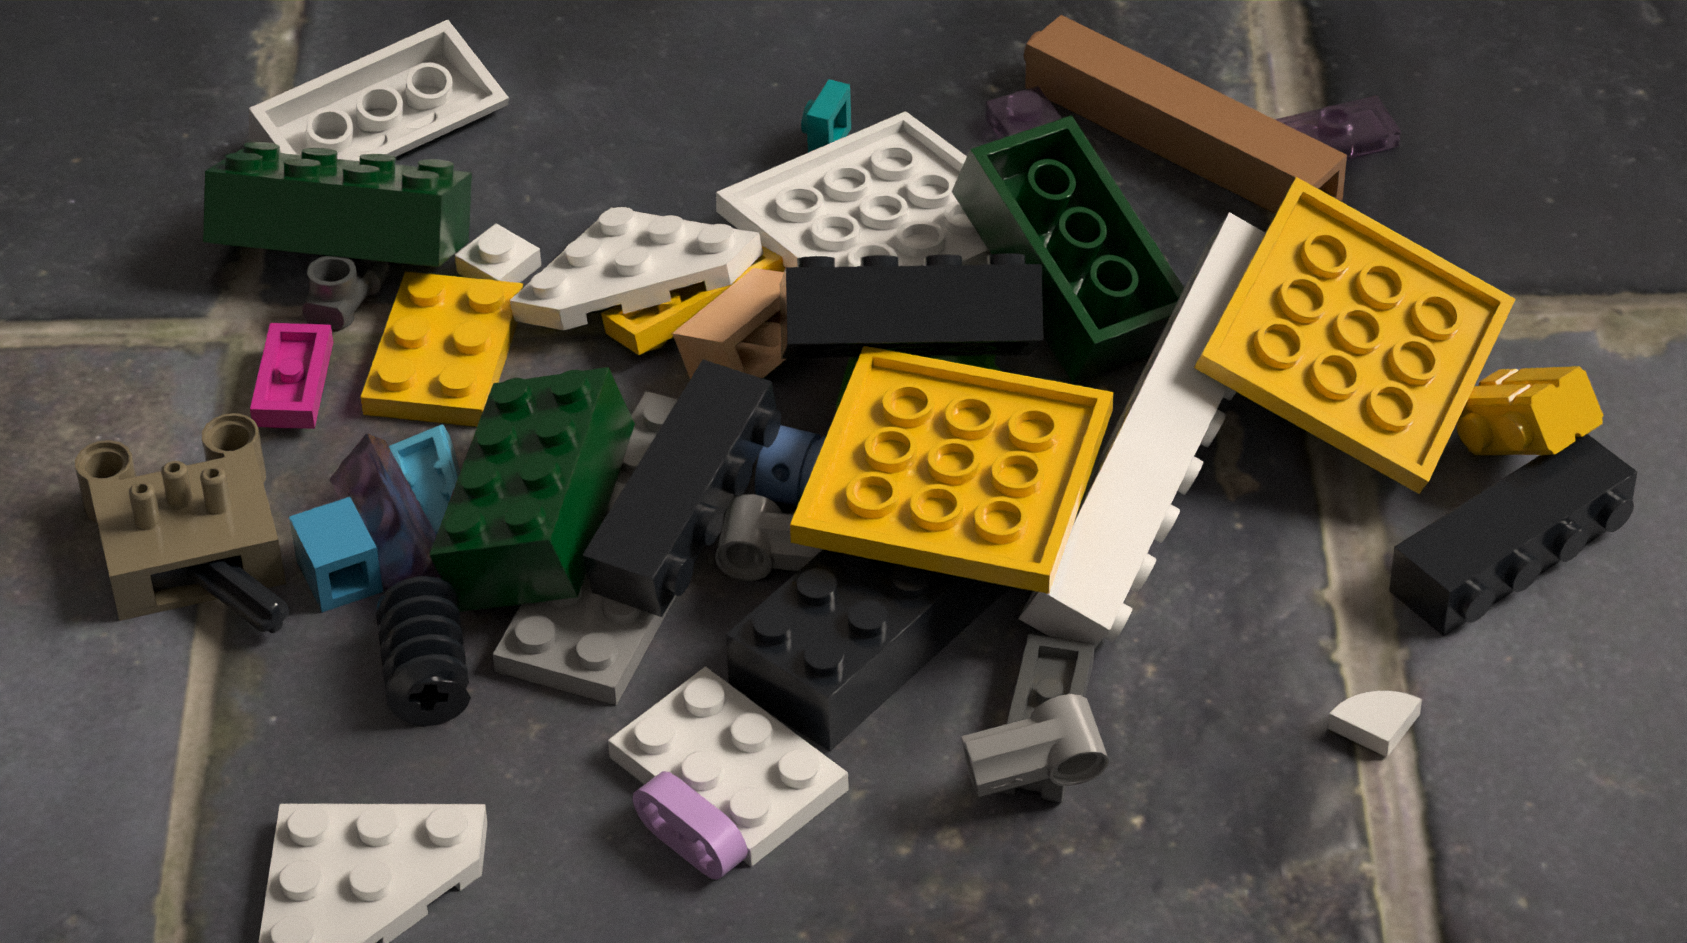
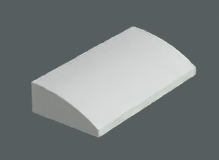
M445 20L250 107L249 137L253 142L277 144L280 146V153L301 155V150L306 148H327L338 152L337 159L359 161V156L363 154H386L396 157L509 104V97L450 21Z

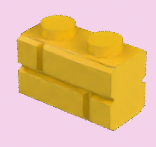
M1580 366L1522 368L1520 370L1499 369L1479 381V386H1474L1457 421V432L1461 441L1468 448V451L1474 455H1555L1574 443L1575 437H1583L1602 425V417L1604 415L1587 373Z

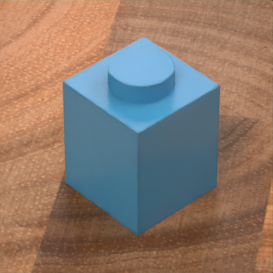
M351 497L289 516L296 562L322 612L383 592L377 547Z

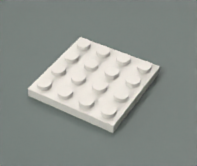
M906 111L716 192V212L737 229L758 232L761 245L783 258L784 267H797V258L809 256L834 257L835 267L860 266L861 257L875 255L897 256L899 266L924 265L925 256L942 254L962 256V265L987 264V256L991 255L951 192L967 156Z

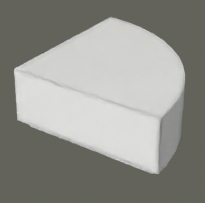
M1396 691L1361 693L1341 702L1329 713L1328 729L1388 757L1419 717L1422 699Z

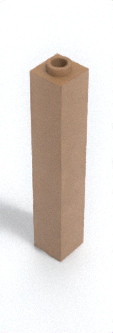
M1060 15L1042 31L1034 33L1026 43L1024 50L1026 89L1274 214H1276L1296 177L1342 201L1347 155L1063 15Z

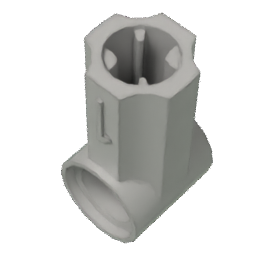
M755 494L741 495L734 498L727 507L715 560L717 566L728 576L742 581H756L766 577L771 572V568L799 571L823 549L791 543L790 523L794 515L782 514L781 509L775 502Z
M1068 694L1057 696L1039 705L1032 712L1029 719L961 736L968 774L978 797L1048 778L1051 779L1052 783L1059 786L1079 785L1102 774L1109 764V759L1087 698L1081 695Z

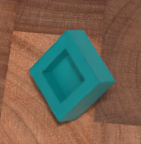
M828 79L817 99H811L807 102L802 115L801 131L807 134L808 153L842 139L850 132V84Z

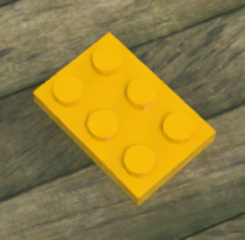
M405 271L360 397L363 415L477 427L493 383H499L518 324L514 320L510 300L523 289V283Z

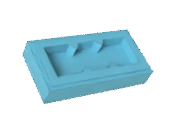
M443 424L385 447L410 545L418 558L430 554L460 474L451 436Z

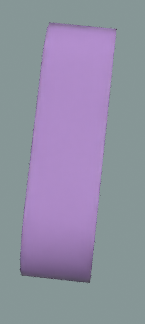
M662 771L633 793L635 810L645 826L657 838L707 877L718 880L747 858V845L736 825L723 812L672 773Z

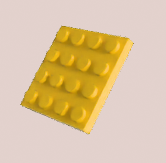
M1296 177L1194 368L1420 494L1434 472L1516 299Z
M863 346L790 523L791 543L1050 594L1113 411V392Z

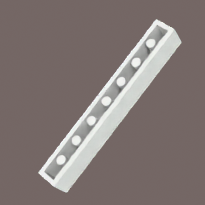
M1229 212L1206 244L1088 480L1050 594L1032 591L1019 620L1049 637L1094 643V649L1103 638L1113 643L1121 633L1132 612V608L1123 602L1130 589L1135 592L1141 589L1152 571L1156 558L1149 555L1148 550L1153 540L1162 543L1174 525L1180 509L1171 505L1177 491L1183 495L1187 493L1203 465V461L1196 458L1195 453L1200 444L1205 447L1211 444L1226 417L1225 413L1217 409L1222 398L1224 397L1230 401L1236 393L1231 388L1198 371L1194 366L1265 232Z

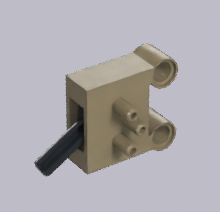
M238 413L223 414L213 418L202 430L205 462L185 465L180 461H171L166 463L159 472L136 476L132 453L121 442L112 440L97 441L87 445L78 453L75 458V470L83 506L88 518L98 524L119 621L218 599L260 632L276 633L282 628L283 621L289 615L288 605L268 588L286 584L279 540L264 488L266 469L259 429L253 419Z

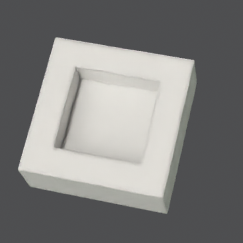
M494 224L455 254L457 273L466 278L520 283L541 267L540 248L498 224Z

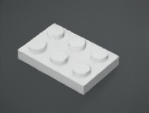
M706 666L608 740L610 758L643 784H646L662 771L670 772L723 812L736 825L746 842L748 853L747 858L743 861L750 867L754 866L849 790L847 771Z

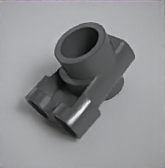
M321 255L307 269L309 294L302 307V315L308 324L331 325L333 330H340L351 325L355 318L354 312L367 295L378 293L389 276L391 270L389 263L385 261Z

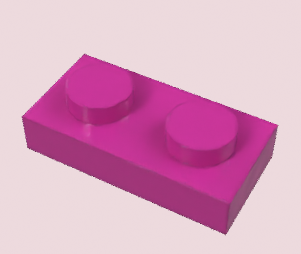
M270 323L250 406L251 419L255 421L258 427L315 429L334 343L331 325Z

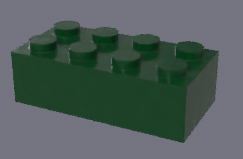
M1072 115L970 149L951 192L991 255L1022 254L1025 255V264L1042 265L1043 337L1073 384L1150 356L1184 290V286Z
M245 143L243 149L236 153L225 155L224 160L205 171L203 242L439 267L469 242L472 172L454 171V163L445 160L418 161V167L395 165L396 158L386 154H363L359 156V161L337 159L338 152L327 148H306L301 150V155L280 153V146L274 143Z
M609 367L584 371L576 369L556 375L528 379L512 378L504 382L493 383L429 554L441 579L449 582L455 588L459 612L578 598L586 575L583 553L604 520L635 426Z

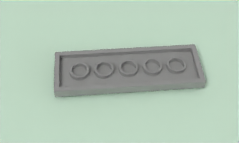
M647 391L644 393L632 414L635 426L604 519L678 399ZM586 571L578 598L521 604L493 653L494 671L617 705L676 595L664 615L659 617L592 593Z

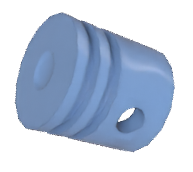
M780 425L778 435L773 444L768 448L763 447L759 453L755 474L756 494L766 497L771 501L797 507L826 436L821 438L820 434Z

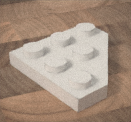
M611 207L602 213L595 223L575 241L571 242L558 257L540 273L536 274L510 300L514 320L548 328L567 330L588 324L586 313L604 310L619 304L623 314L670 302V290L685 288L704 281L707 291L729 286L763 254L760 235L758 232L734 229L726 224L711 225L682 220V218L673 215L658 216L635 212L627 207Z
M280 804L259 943L391 942L427 916V905L453 886L461 891L482 876L487 831L485 804Z

